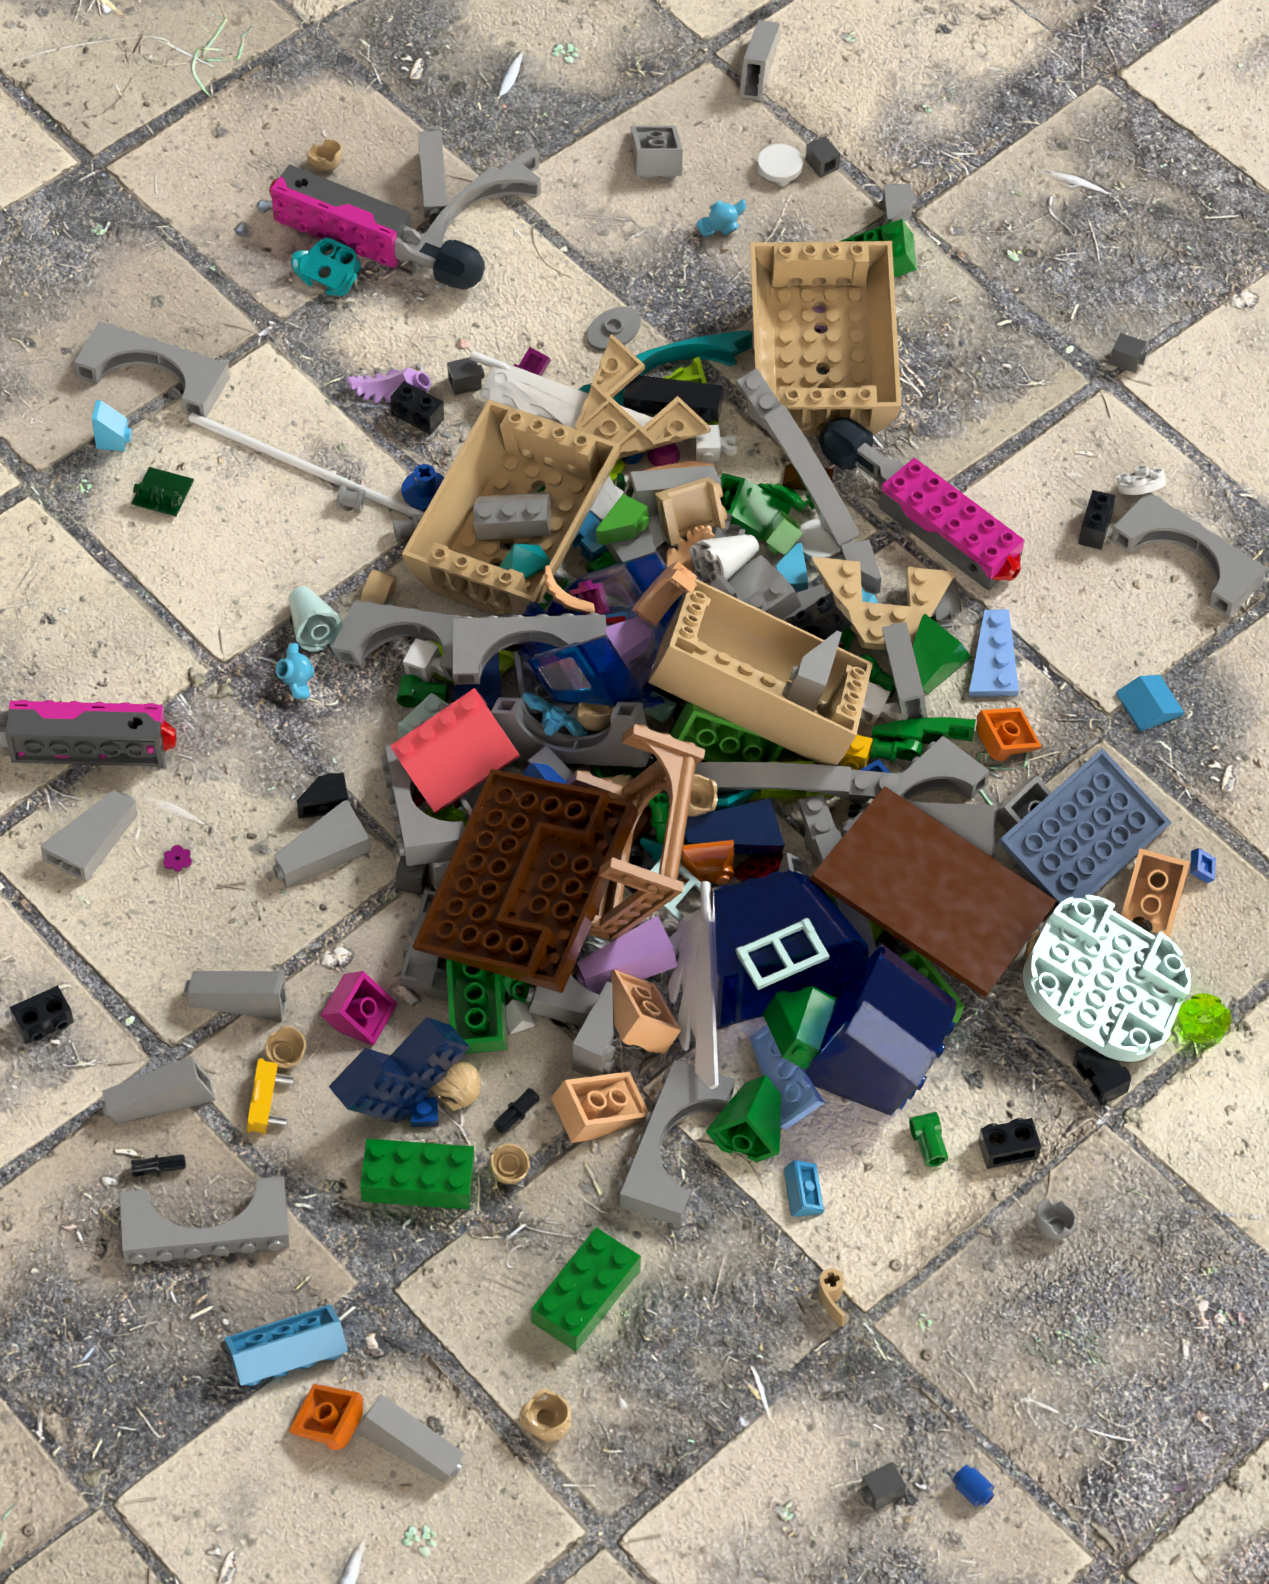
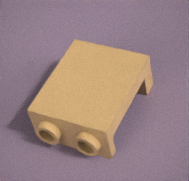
M710 477L654 493L663 538L671 546L679 544V537L685 536L688 531L694 533V527L700 529V525L704 527L707 525L711 527L718 526L720 529L726 528L725 520L727 519V513L720 500L723 497L722 488L719 483H716Z

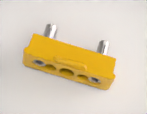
M260 1058L257 1063L246 1126L247 1133L253 1131L266 1134L268 1124L284 1127L287 1124V1117L270 1115L269 1113L274 1083L293 1085L294 1077L277 1074L278 1063L267 1062L263 1058Z

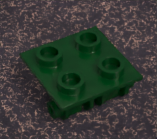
M149 467L142 482L139 484L135 483L133 487V493L136 494L131 505L177 517L194 479Z

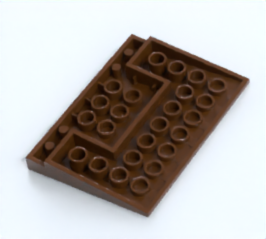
M491 769L412 947L414 950L563 993L610 882L609 879L599 876L600 866L612 857L620 859L639 814L634 803L610 798L607 792Z
M884 786L810 877V880L985 998L1025 947L1029 938L1036 932L1057 901L886 786Z

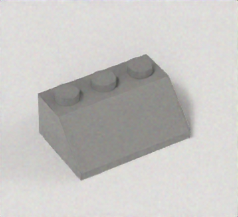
M551 492L479 496L474 503L473 526L477 539L492 540L551 536Z

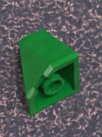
M927 614L922 616L912 647L923 692L928 695L968 662L971 656L958 639Z
M814 986L804 987L802 991L791 993L787 991L777 992L763 1010V1017L783 1058L803 1069L808 1067L820 1050L836 998Z
M767 1075L745 1082L707 1128V1134L721 1151L730 1154L733 1151L748 1155L747 1159L755 1162L778 1155L780 1152L781 1093Z

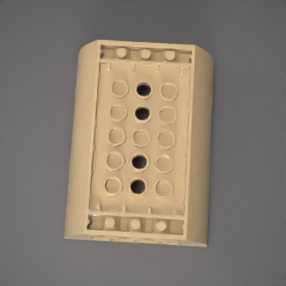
M892 241L750 242L755 369H758L780 404L785 405L804 436L820 435L827 422L840 417L850 418L860 423L872 432L873 435L886 428L895 420L901 409ZM822 306L826 311L824 313H817L814 311V308ZM817 325H824L827 331L820 334L814 329ZM820 367L827 368L829 372L827 374L822 375L819 374L816 370Z
M489 399L403 550L402 556L416 578L435 594L494 615L514 613L524 617H532L547 591V587L544 584L545 569L525 580L524 574L512 569L508 571L494 566V563H502L510 551L503 550L501 547L506 543L513 545H540L551 560L549 566L554 578L620 456V444ZM537 486L546 487L542 492H551V536L492 540L477 539L473 526L474 503L479 496L537 493L533 491Z
M695 579L694 582L697 586L692 593H684L663 635L648 683L820 765L837 766L857 735L873 663L838 647L827 685L815 711L812 712L785 699V696H782L784 686L787 681L792 682V680H789L793 666H799L802 658L824 640Z

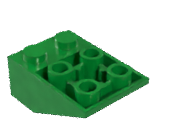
M903 219L839 241H892L894 277L917 270L914 235Z
M722 473L720 479L723 497L720 500L726 513L731 514L730 524L739 525L741 529H745V535H753L756 540L766 542L764 536L778 511L782 510L789 515L791 506L745 478Z

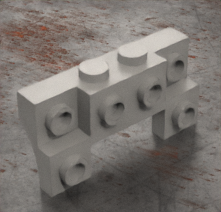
M425 890L417 919L412 921L410 925L409 936H412L410 943H405L403 949L405 961L400 975V986L424 990L428 997L448 1000L447 971L439 969L442 958L414 950L412 947L436 892Z

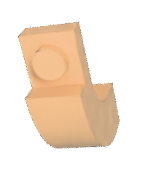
M678 561L671 564L649 586L631 611L648 624L657 625L671 605L682 594L692 593L697 586L694 582L697 576Z

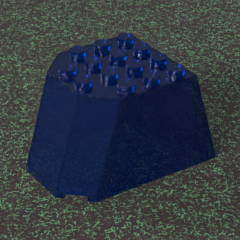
M791 870L777 871L765 877L750 878L742 883L723 885L714 890L712 939L716 1029L762 1017L763 1010L777 992L787 991L791 993L802 991L804 987L814 986L830 996L836 997L845 992L844 986L853 979L861 980L866 976L869 956L868 944L824 890L810 880V876ZM808 918L828 952L829 959L757 990L747 970L738 958L735 949ZM803 929L779 939L793 964L817 955ZM772 943L748 953L762 978L786 968Z
M880 944L838 994L820 1050L808 1067L803 1070L814 1087L891 1116L897 1109L902 1110L907 1100L913 1098L916 1090H920L923 1087L927 1078L925 1076L926 1072L932 1066L935 1058L939 1059L946 1047L943 1040L945 1036H950L955 1027V1023L952 1020L956 1013V1000L886 946Z

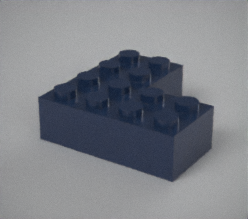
M426 1017L391 1055L364 1048L328 1087L347 1110L398 1123L410 1114V1109L416 1103L426 1098L429 1089L435 1083L445 1078L446 1072L450 1067L460 1062L465 1055L464 1053L470 1047L450 1024Z

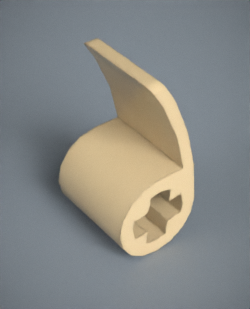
M373 569L368 576L360 601H370L374 604L384 605L387 597H392L396 589L397 577Z
M828 1268L820 1275L818 1295L829 1316L838 1326L843 1327L845 1326L846 1314L834 1302L838 1301L842 1296L844 1276L839 1270Z

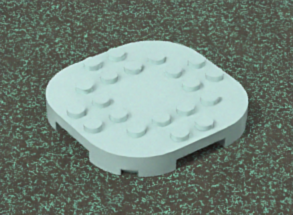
M1085 895L1083 898L1077 899L1070 897L1061 902L1047 918L1025 962L1023 983L1027 996L1035 1009L1047 1021L1104 1056L1126 1062L1148 1058L1169 1037L1171 1026L1181 1004L1189 994L1191 975L1189 968H1185L1181 960L1183 953L1162 932L1154 936L1113 911L1115 903L1093 895Z

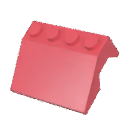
M475 688L390 745L435 814L484 782L491 769L500 771L520 757L511 740L488 708L487 703Z

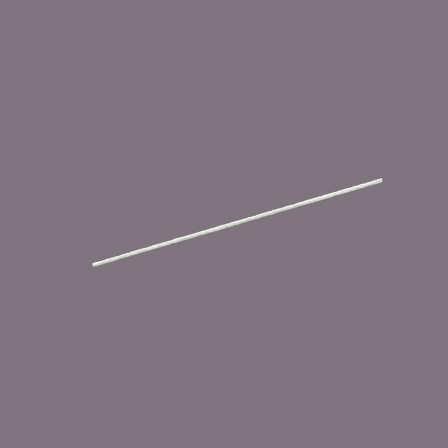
M194 412L189 416L190 422L333 484L342 485L346 489L354 491L365 490L366 498L409 517L416 515L420 521L425 513ZM503 546L501 547V549H503V550H506V551H507V550H510V549L505 548V547H503ZM559 570L554 576V579L557 581H561L563 577H566L568 584L575 589L578 588V583L584 582ZM605 591L608 603L622 609L629 604L627 600Z

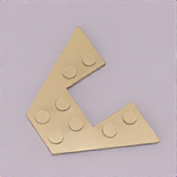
M613 334L610 335L609 343L604 356L600 360V366L591 383V389L587 399L584 401L575 429L620 444L621 451L618 459L711 432V427L678 396L643 427L628 414L613 397L645 370V365Z
M812 557L810 565L814 566L821 576L824 587L830 593L833 592L849 610L853 624L850 626V629L856 634L861 647L886 650L882 627L894 623H907L913 646L922 616L927 614L930 618L932 617L956 574L954 571L908 567L905 572L908 606L862 602L859 561Z

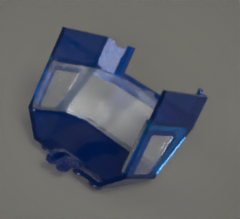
M658 551L582 575L562 590L571 595L570 591L577 589L578 583L592 580L593 584L603 583L610 612L602 615L627 612L629 620L638 617L631 610L649 586L668 567ZM682 595L671 605L657 625L648 624L652 630L649 648L628 664L624 663L606 634L559 648L542 642H524L517 654L531 675L555 702L578 706L579 703H589L615 708L617 702L642 703L643 709L663 704L665 702L662 697L650 696L654 685L648 683L663 635ZM552 597L545 610L540 607L539 603L530 602L522 616L535 617L539 614L561 616L566 613L583 615V613L564 609L561 604L554 602Z

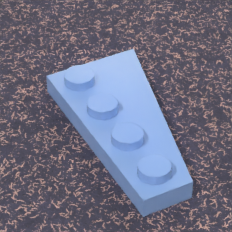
M1009 609L984 610L968 697L1018 696L1019 687Z
M765 1025L749 1037L762 1076L767 1075L781 1093L780 1128L787 1130L825 1103L803 1068L782 1057L768 1025Z

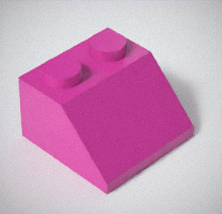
M364 971L346 973L342 976L320 1016L338 1032L369 1045H375L398 1003Z

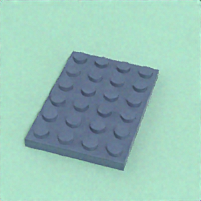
M1101 748L997 842L1043 892L1057 900L1055 905L1058 906L1070 897L1077 899L1083 898L1085 895H1093L1138 854L1140 848L1144 849L1172 822L1111 756Z

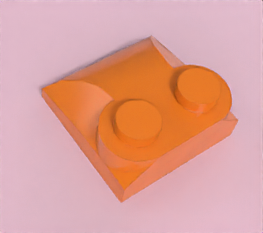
M1021 707L981 710L976 716V731L988 754L994 760L1006 761L1012 754L1036 751L1042 747Z
M733 840L683 845L681 864L700 882L707 881L709 883L726 884L734 877ZM683 877V881L686 883L688 880Z
M313 1383L289 1432L306 1439L325 1443L331 1450L342 1449L349 1443L362 1418L363 1397L359 1392Z

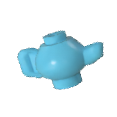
M745 199L735 205L723 203L721 200L709 207L711 209L709 217H703L696 223L701 235L707 237L715 235L716 231H721L726 236L738 229L740 226L737 223V219L747 207Z
M292 643L287 648L286 657L278 661L276 674L290 687L294 698L306 700L310 696L309 687L306 683L313 677L314 667L305 655L298 653V643Z

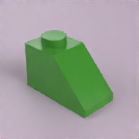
M622 494L596 529L598 543L605 545L636 538L641 530L644 531L649 525L648 506Z
M779 510L764 536L765 541L768 543L766 547L776 555L780 552L785 556L803 534L799 523L782 510Z

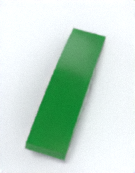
M928 717L876 725L872 728V744L874 737H877L880 741L890 743L895 741L901 742L903 739L911 738L924 744H930L933 741L937 742L942 736L947 739L973 742L976 719Z

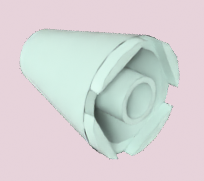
M300 586L295 588L289 595V603L296 641L302 649L307 651L324 650L322 647L329 643L332 646L343 625L341 617L309 587Z

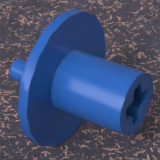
M429 464L417 466L414 472L407 476L402 483L401 494L404 501L413 508L422 512L426 511L445 477L435 472V469Z

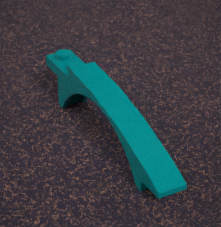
M750 330L725 332L690 338L647 350L635 355L645 365V370L639 375H645L652 369L669 362L694 359L696 357L719 362L731 367L737 364L734 356L752 348V332ZM591 383L583 385L577 390L589 394ZM626 386L613 397L620 406H624L623 397Z

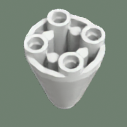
M737 535L696 542L695 545L689 548V554L695 568L694 574L697 576L696 579L708 585L720 575H723L728 580L755 556V553L759 550V545L753 535Z

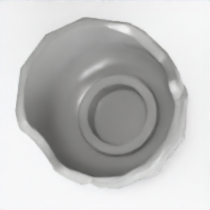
M1046 1198L1038 1203L1035 1223L1038 1231L1043 1236L1051 1239H1065L1075 1231L1077 1217L1074 1210L1065 1205L1064 1201L1052 1203L1049 1198Z

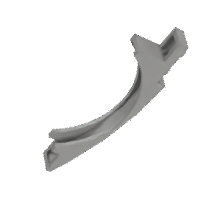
M531 147L526 152H522L509 164L502 166L500 170L492 165L468 184L440 212L423 237L443 244L445 233L452 221L466 208L482 200L504 195H524L535 198L541 194V179L533 173L534 170L539 168V152ZM412 261V268L415 272L424 267Z
M756 368L737 379L736 385L749 403L747 409L748 416L759 423L775 439L791 461L812 499L823 529L825 531L828 530L839 548L841 544L848 543L860 536L842 499L807 439L785 405L780 404L758 369Z
M699 762L696 764L694 773L714 780L717 784V794L751 789L804 790L837 796L859 806H863L870 799H874L884 786L898 794V774L851 770V767L771 762Z
M819 794L799 799L798 806L806 825L804 844L806 848L815 853L820 863H822L842 837L840 831L836 830L824 795ZM834 896L842 925L848 965L850 970L854 971L858 985L863 986L884 981V974L869 920Z

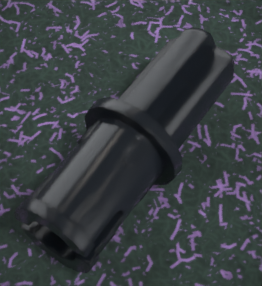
M527 1088L514 1103L510 1102L508 1109L494 1122L493 1125L496 1130L504 1134L519 1119L523 1120L525 1113L540 1100L538 1094L533 1089Z
M157 1154L152 1158L131 1160L133 1178L150 1174L161 1176V1172L183 1170L186 1168L185 1156L180 1154L158 1157Z

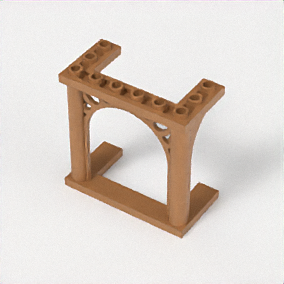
M634 724L623 733L621 743L654 754L658 760L624 787L615 784L610 779L592 776L587 771L577 770L566 779V784L607 792L610 798L633 802L639 813L620 859L612 857L600 866L599 876L609 879L610 882L588 935L609 942L618 939L683 892L684 882L677 879L696 764L704 759L705 749L697 747L692 742L680 741L673 738L670 734L658 733L642 724ZM665 790L669 797V812L658 874L630 864L629 857L634 829L643 810L652 798ZM625 885L638 889V891L622 902Z

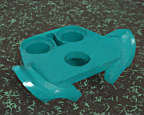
M330 238L321 239L309 251H296L291 257V266L295 274L308 286H311L312 280L328 287L325 294L330 296H345L357 278L356 273L361 268V262L352 248ZM328 250H333L330 254L325 255ZM352 259L350 263L344 264L346 260ZM324 267L331 269V273L327 278L319 277V271Z

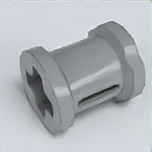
M341 485L337 494V507H353L361 512L366 498L365 490L354 491L346 489L345 486Z
M416 515L412 516V519L392 521L396 541L398 542L402 538L412 536L419 524Z

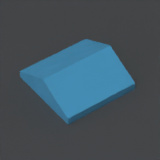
M1160 675L1139 676L1116 691V696L1139 732L1184 715V711Z

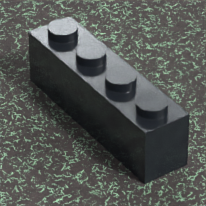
M638 375L626 385L623 397L624 407L639 413L656 416L678 396L705 422L714 421L719 423L723 403V386Z

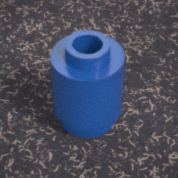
M963 1466L952 1479L956 1484L955 1488L975 1507L979 1505L986 1506L995 1495L993 1493L995 1486L975 1467Z

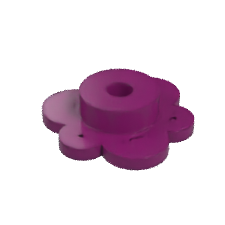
M180 845L173 846L171 851L164 853V867L174 869L176 872L190 867L192 864L190 850H183V847Z

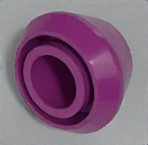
M672 443L648 450L647 456L649 462L653 466L658 467L678 463L680 451L676 444Z

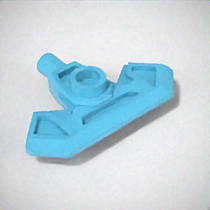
M523 693L522 698L530 709L543 712L542 724L545 727L544 732L546 735H553L561 727L565 726L573 736H587V730L576 719L566 714L562 708L552 705L534 693Z

